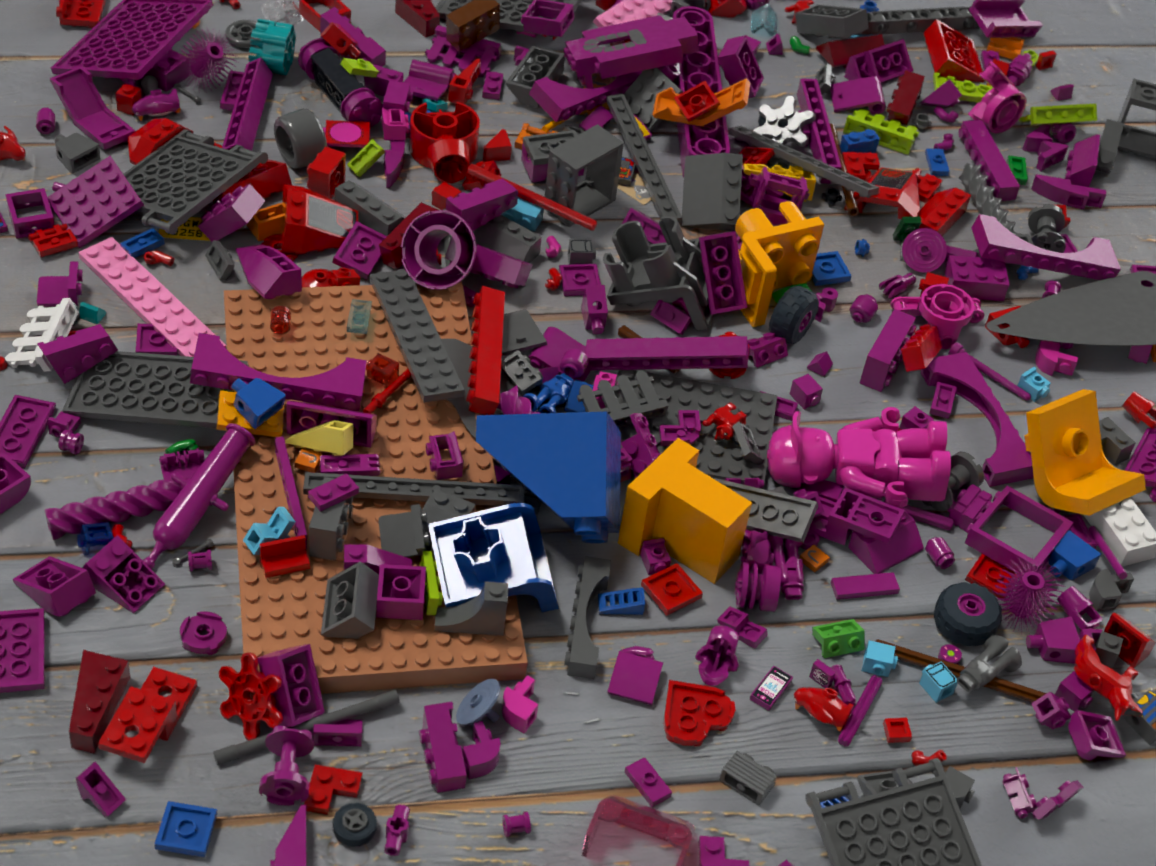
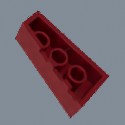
M421 202L379 244L383 264L395 270L403 265L401 242L407 227L419 215L438 209Z
M83 650L69 726L71 748L95 754L98 742L104 734L130 680L128 660Z

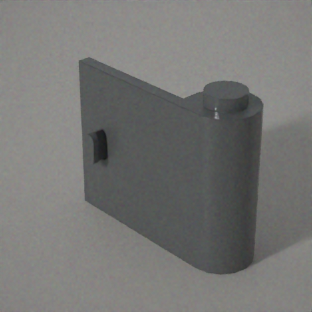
M526 309L504 314L502 356L514 353L517 350L523 351L547 345L546 339Z

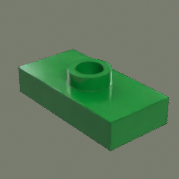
M1008 155L1007 164L1018 184L1026 185L1028 180L1026 158Z

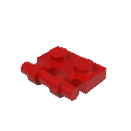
M916 168L911 172L916 173L919 201L927 203L940 188L943 180L928 173L923 177L920 175L921 169Z
M67 224L52 225V228L35 230V233L28 234L30 242H33V246L40 257L78 247V241L71 229H67Z

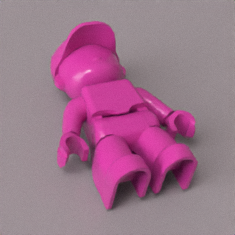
M887 407L883 409L881 418L875 417L858 421L838 430L836 443L834 444L832 437L825 430L799 427L801 412L796 411L792 418V424L776 430L769 441L767 450L768 470L771 477L778 484L790 488H800L801 483L814 484L824 481L831 475L832 470L835 469L837 484L844 485L848 489L874 499L882 500L885 497V503L901 509L907 506L908 499L944 501L951 471V455L949 451H946L947 423L946 421H930L927 428H910L898 431L899 423L896 422L900 419V412L895 407Z

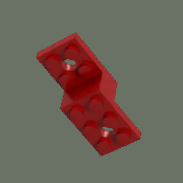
M153 666L141 689L132 686L129 688L98 742L99 749L145 763L158 738L168 741L198 686L197 680ZM169 691L172 693L170 696L167 697L159 695L161 692ZM129 731H137L139 733L134 737L126 736Z

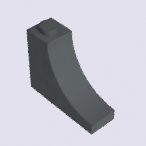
M485 582L482 591L469 602L452 607H438L435 615L434 631L504 636L508 583Z

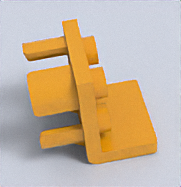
M791 201L782 202L779 206V210L789 222L787 224L773 227L759 208L744 212L736 222L735 230L742 240L739 257L747 308L740 310L752 327L765 325L774 289L807 283L812 277L824 223L820 217L806 219L796 204Z

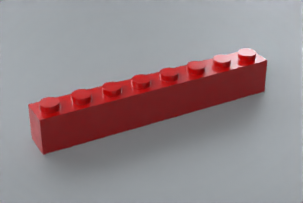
M482 286L479 293L476 292L473 304H476L472 314V317L475 319L471 331H474L470 342L473 347L469 356L472 361L468 370L471 375L467 384L470 390L468 391L466 401L469 402V411L482 415H494L500 396L505 292Z

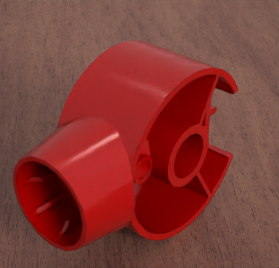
M457 101L455 102V112H442L440 109L439 112L427 113V103L421 104L411 114L409 146L411 156L419 164L432 169L437 179L442 182L455 183L463 180L468 175V166L474 162L478 154L479 116L472 108Z

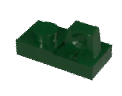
M902 217L893 233V240H900L901 248L905 238L914 230L919 229L922 223L921 217Z

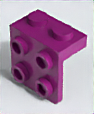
M70 261L69 276H42L39 278L37 291L38 306L56 307L63 298H70L78 306L79 295H82V283L80 282H83V270H79L78 261Z

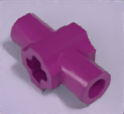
M396 805L393 817L388 818L386 823L387 840L384 852L390 856H398L402 843L407 842L410 808L405 805Z

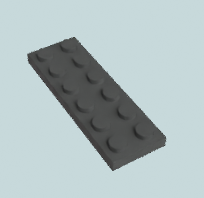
M713 478L752 502L746 529L761 533L767 531L769 535L804 542L818 508L816 501Z

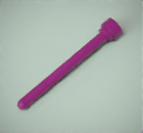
M956 342L949 350L948 355L963 353L966 350L963 345ZM969 355L978 370L1026 401L1031 399V395Z

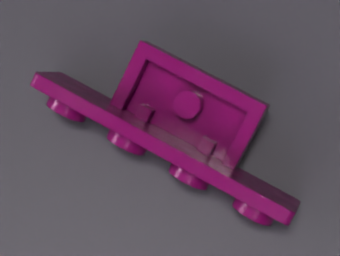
M642 413L630 415L637 434L621 442L622 447L633 459L632 471L635 478L661 455L656 446V439L648 428V421Z

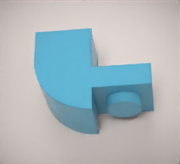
M277 507L267 524L253 523L243 541L253 555H260V543L290 538L288 533L296 521L285 507Z

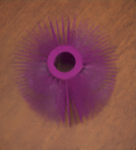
M213 28V39H216ZM209 33L210 42L208 37H206V42L201 35L202 41L196 38L199 43L194 42L195 46L190 45L186 41L193 49L190 50L183 45L190 53L184 52L190 57H184L189 62L178 60L181 63L189 64L182 66L190 67V69H175L180 71L190 70V72H186L188 73L187 78L190 73L191 75L193 74L196 80L198 78L199 85L200 78H202V81L203 78L205 79L203 85L207 80L212 83L211 76H213L212 79L215 83L219 84L215 77L220 79L217 73L224 76L221 72L223 70L230 76L224 67L229 68L226 63L233 65L226 59L224 60L225 55L231 54L223 53L224 44L222 47L220 44L222 39L219 42H213L211 33Z
M1033 555L1032 571L1031 564L1029 572L1026 571V566L1022 565L1025 573L1018 565L1016 566L1021 573L1011 568L1016 573V576L1001 569L1012 577H1004L1010 583L997 580L1007 587L1000 588L1005 592L1007 591V593L993 591V593L1004 597L1006 595L1004 599H997L1003 602L1007 601L1000 605L1006 606L1003 608L1004 610L1010 609V611L1006 612L1007 614L1012 613L1011 615L1009 614V618L1013 614L1015 619L1018 617L1015 626L1020 618L1021 635L1022 618L1023 621L1025 620V625H1027V618L1028 623L1030 622V625H1032V619L1037 623L1034 617H1038L1039 621L1041 619L1038 615L1046 617L1042 612L1055 615L1045 607L1057 610L1048 602H1055L1059 605L1060 603L1053 601L1049 596L1062 599L1050 592H1061L1060 590L1049 587L1061 585H1054L1052 583L1046 585L1049 581L1057 580L1047 579L1044 581L1048 577H1042L1043 575L1045 576V572L1042 575L1039 571L1037 573L1039 563L1035 572L1033 571Z

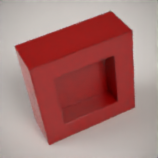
M1053 50L1040 53L1035 67L1038 70L1052 68L1057 54Z
M907 717L884 719L883 726L888 743L911 741L912 734Z

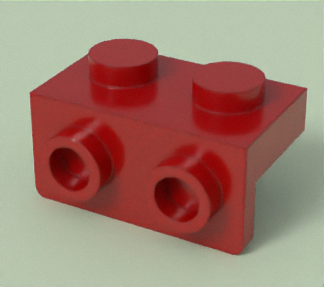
M480 161L475 164L496 175L502 176L495 161ZM468 174L462 186L464 190L476 187L482 189L488 183Z

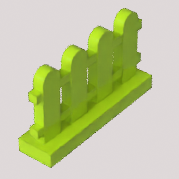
M1096 103L1030 107V115L1019 118V122H1031V125L1098 121Z
M866 109L854 110V116L848 115L843 133H858L866 129L874 130L880 138L878 145L906 155L910 153L915 141L914 137L919 136L915 126L908 125L907 128L900 126V121L884 120L885 117L881 114L871 116Z

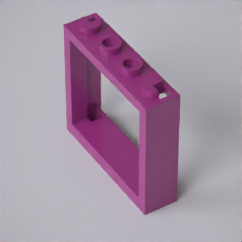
M1006 486L1002 492L998 491L995 494L993 502L989 501L987 503L984 513L980 512L977 515L975 524L970 523L966 529L968 535L965 544L1010 570L1013 568L1021 573L1016 565L1022 570V565L1024 564L1026 571L1029 572L1031 564L1032 571V558L981 530L1004 504L1054 533L1033 560L1034 572L1039 563L1038 573L1041 566L1043 568L1049 561L1054 548L1066 532L1071 530L1074 522L1015 489Z

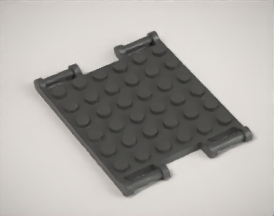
M182 130L125 172L124 176L144 203V206L136 210L145 213L142 217V224L147 227L154 226L163 229L169 234H175L178 227L184 224L190 217L198 213L208 203H211L221 193H224L226 189L251 172L257 165L266 163L268 154L261 151H251L241 145H236L232 149L226 150L213 146L214 139L212 137H203L192 134L189 130ZM156 218H160V219H163V220H166V221H169V222L167 223V222H164V221H160V220H157Z
M938 758L929 760V763L908 769L898 768L893 770L894 781L899 787L859 798L853 782H847L842 787L819 793H806L807 805L811 808L832 866H982L941 761ZM932 772L935 775L934 778L909 784L908 778ZM846 796L849 801L822 808L820 802Z

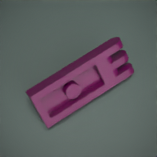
M379 455L320 456L321 473H347L348 475L360 476L380 475Z

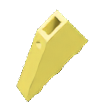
M333 420L298 432L286 439L285 443L291 444L296 448L306 447L313 449L315 452L326 451L334 456H343L353 449L354 424Z

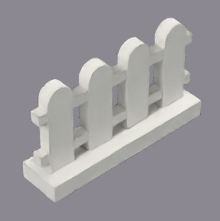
M63 298L56 307L44 308V306H38V308L28 311L27 317L31 323H25L20 327L24 337L13 341L12 345L17 351L9 353L5 357L8 365L12 368H17L18 365L35 367L36 364H39L44 372L52 370V365L37 343H48L56 340V337L68 336L79 313L70 298Z

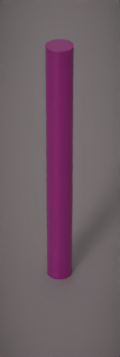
M1090 526L1088 529L1096 544L1118 577L1125 579L1127 577L1126 571L1097 528Z

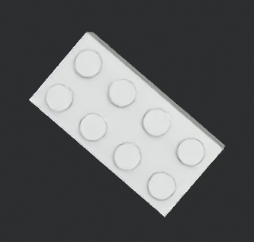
M1131 497L1090 516L1084 515L1089 524L1097 528L1122 567L1156 558V531Z

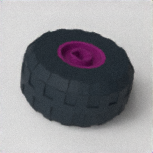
M802 286L789 288L774 308L770 317L769 331L775 333L776 337L785 338L786 344H796L811 327L818 312L819 300L816 294Z
M967 582L952 584L944 589L936 602L933 613L935 624L942 634L952 640V642L963 646H979L984 644L989 637L996 634L1002 620V608L993 593L991 594L988 589L978 584Z

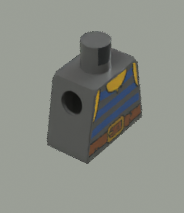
M1147 691L1139 698L1132 692L1131 697L1142 709L1143 715L1141 717L1126 716L1125 720L1151 745L1156 741V693Z

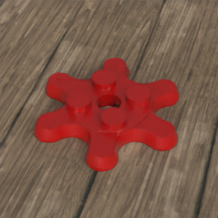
M246 652L242 654L241 670L239 673L230 666H223L219 669V678L229 689V698L221 703L220 712L227 719L232 718L234 715L242 719L243 734L247 740L255 739L260 735L261 720L265 721L271 728L282 723L283 716L275 708L276 700L273 696V693L281 687L282 680L278 675L270 674L265 676L263 672L259 671L258 658L254 653ZM250 692L255 693L253 701L250 698Z

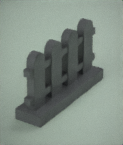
M642 370L636 373L635 381L630 382L627 376L621 375L616 381V386H611L607 380H601L597 387L598 390L592 391L589 385H582L579 395H577L578 402H583L587 412L607 411L618 428L632 425L630 415L633 413H642L647 420L665 416L669 407L667 400H661V394H656L652 385L654 382L653 377H648V374ZM638 387L643 398L638 399L633 388ZM616 392H620L624 403L619 404L615 395ZM601 396L606 408L600 409L596 397Z

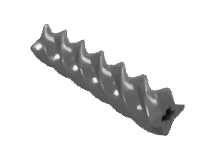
M968 163L965 164L959 179L963 182L966 191L971 195V200L976 205L979 214L996 217L997 221L1015 235L1021 234L1014 232L1015 222L1007 220L1009 210L1000 208L1002 199L993 196L995 187L986 184L988 175L980 174L982 164L975 166Z

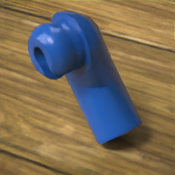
M1022 265L1017 269L1016 274H1018L1019 280H1025L1028 278V273H1038L1039 269Z

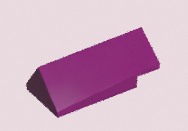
M904 39L851 56L844 77L850 81L875 76L883 82L903 75L905 70L914 71Z

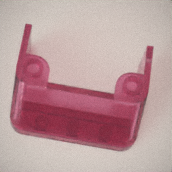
M610 795L601 800L596 808L585 835L582 856L587 857L602 820L605 822H615L668 841L672 846L682 849L676 866H684L694 839L695 828L687 820L617 795Z

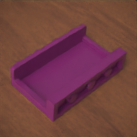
M974 0L969 8L970 13L987 38L1035 37L1043 26L1040 21H1030L1021 8L1025 0Z

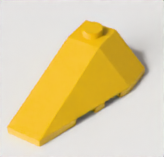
M743 164L744 173L749 176L750 174L759 175L762 168L767 167L768 172L797 180L804 177L807 182V189H809L808 193H810L807 200L812 201L816 184L813 172H806L800 166H789V169H784L780 165L768 168V166L763 164ZM781 191V192H783V193H785V194H787V195L793 197V195H790V194L786 193L785 191Z

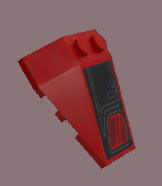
M881 167L866 181L879 187L877 195L864 198L859 196L857 192L853 193L860 213L863 212L867 202L898 207L897 219L917 217L920 212L915 172Z
M283 185V202L286 203L281 252L306 254L308 251L317 250L319 252L327 248H340L355 222H358V211L307 188Z

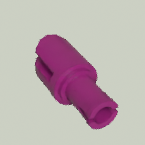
M907 273L904 276L895 275L882 281L879 284V289H884L883 293L888 296V299H891L905 292L907 286L916 282L915 275L912 276L913 273Z

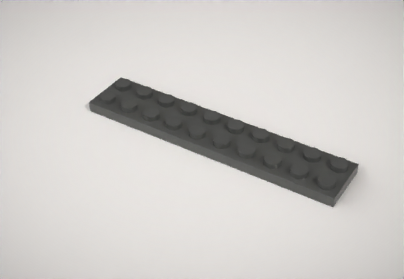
M403 269L370 274L371 285L423 403L463 397L465 389L413 279Z

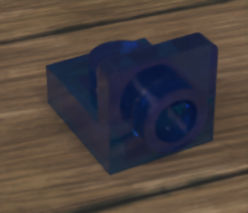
M109 522L82 525L81 533L77 535V544L79 548L82 547L84 555H89L90 547L104 546L114 539Z

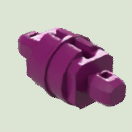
M1028 53L1018 55L1009 64L1007 78L1015 86H1020L1029 77L1033 64L1031 55Z

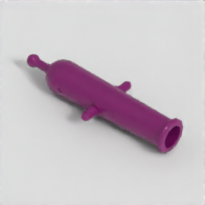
M229 423L226 426L227 432L191 478L188 477L186 479L178 473L171 475V479L180 484L182 490L154 526L153 538L156 541L155 547L150 555L142 560L150 569L154 568L156 559L164 550H175L186 542L209 506L214 505L222 511L228 510L229 505L219 499L217 494L249 446L252 447L256 443L253 435L242 426Z

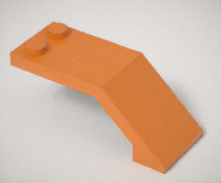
M746 78L715 93L720 105L690 122L680 112L674 100V97L679 94L670 87L656 94L652 116L663 120L704 126L737 109L744 108L748 103L750 82Z

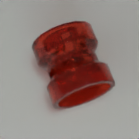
M276 306L271 310L270 329L275 334L283 335L290 331L291 311L289 308Z

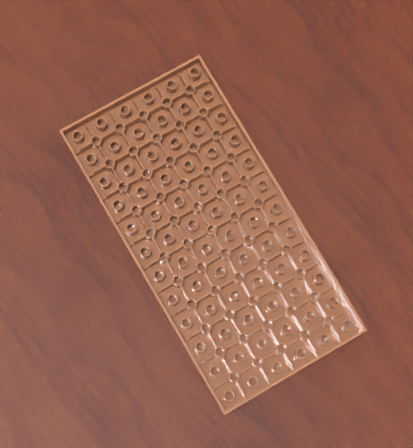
M462 282L453 287L439 290L426 288L415 283L440 338L457 339L471 345L472 336ZM372 285L302 288L301 292H296L289 296H276L274 299H264L255 289L224 290L227 350L238 360L248 361L249 367L257 371L278 377L301 378L327 372L343 363L346 357L367 360L359 411L346 410L363 412V409L371 403V399L377 393L383 392L408 368ZM412 376L386 399V403L381 408H377L371 413L377 415L376 432L371 448L353 445V449L345 453V455H379L380 475L377 477L436 480L435 472L430 470L431 456H427L425 445L429 443V436L444 435L455 431L463 460L462 477L442 480L497 484L493 458L476 442V438L468 431L454 405L446 399L423 403ZM285 399L282 431L284 440L292 436V434H287L286 403L287 401L296 400ZM475 413V419H476L477 415H482V414ZM252 434L256 443L252 447L249 446L233 470L243 654L246 652L254 653L258 658L271 652L310 644L321 694L479 683L487 679H495L497 681L525 679L528 662L516 595L508 596L504 636L434 631L435 615L426 614L425 601L423 620L376 618L375 615L374 630L358 639L322 636L321 628L327 580L344 571V546L342 552H338L336 561L309 556V525L315 509V505L308 498V495L303 494L305 472L309 471L294 468V462L302 448H296L291 444L285 443L307 532L306 552L310 561V569L265 578L260 555H253L243 539L253 523L267 524L277 507H285L288 512L289 508L275 453L276 437ZM449 449L439 450L442 461L451 460ZM321 452L323 453V456L332 455V453L330 452ZM320 464L315 473H321ZM353 497V502L350 504L354 506L351 519L348 518L347 520L349 522L348 533L342 537L344 545H370L381 549L379 517L411 512V505L420 504L423 510L426 502ZM475 505V512L499 506ZM293 527L288 533L290 537H295ZM420 556L407 557L412 559V566L420 565ZM439 584L438 592H442L441 584ZM442 594V605H441V606H438V607H446V606H445V603H444V599H443V594ZM250 692L251 699H253V695H255V693Z

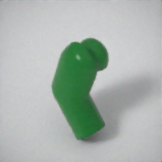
M797 36L790 38L789 43L793 51L806 55L809 54V46L802 45Z
M194 439L182 440L167 448L165 453H175L177 455V451L180 453L185 449L188 451L196 450L199 446L195 443Z

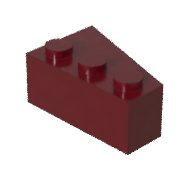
M395 0V13L425 38L435 34V29L440 24V15L431 0Z

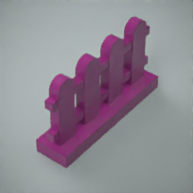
M437 25L435 38L433 37L432 39L433 45L430 50L426 49L425 51L429 63H435L437 59L443 60L444 67L450 68L453 64L459 65L460 72L465 70L475 60L476 56L480 57L481 73L478 77H483L486 71L490 72L489 66L491 62H496V60L500 59L501 44L483 39L474 43L469 48L460 51L465 54L462 59H459L457 57L460 52L447 41L446 27ZM444 47L449 48L446 55L441 53Z

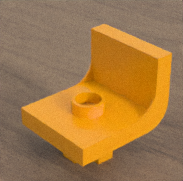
M1082 389L1026 412L1028 434L1024 435L1026 451L1031 452L1036 491L1041 500L1049 507L1090 516L1146 490L1144 474L1117 469L1106 459L1101 444L1096 391Z

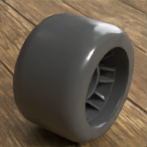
M299 109L276 119L274 123L275 140L283 159L290 167L301 169L308 166L316 159L317 154L325 146L327 147V140L322 125L312 111Z

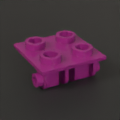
M197 448L196 450L188 451V454H186V450H184L183 455H180L179 451H177V456L175 453H164V456H160L159 459L163 479L171 480L173 473H178L186 479L188 477L191 478L204 462V451Z

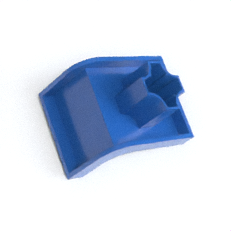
M512 503L428 524L446 607L461 605L474 599L482 591L485 582L508 583V596L527 594L536 597L542 613L559 609L535 510L531 505Z

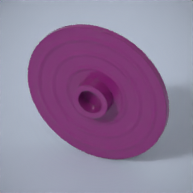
M929 228L914 230L903 242V259L911 269L917 272L926 273L934 271L942 265L946 258V242L935 230Z

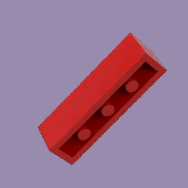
M930 324L920 326L901 348L906 372L925 369L942 349L937 326L931 327Z

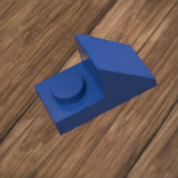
M575 379L564 410L568 412H585L584 404L582 401L578 402L577 395H579L582 385H589L592 391L594 385Z

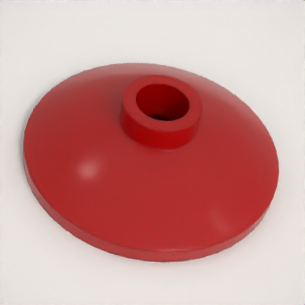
M313 269L306 272L302 276V288L329 287L328 279L331 277V271L327 269Z

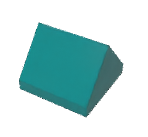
M84 302L80 303L81 319L98 324L106 315L103 309Z

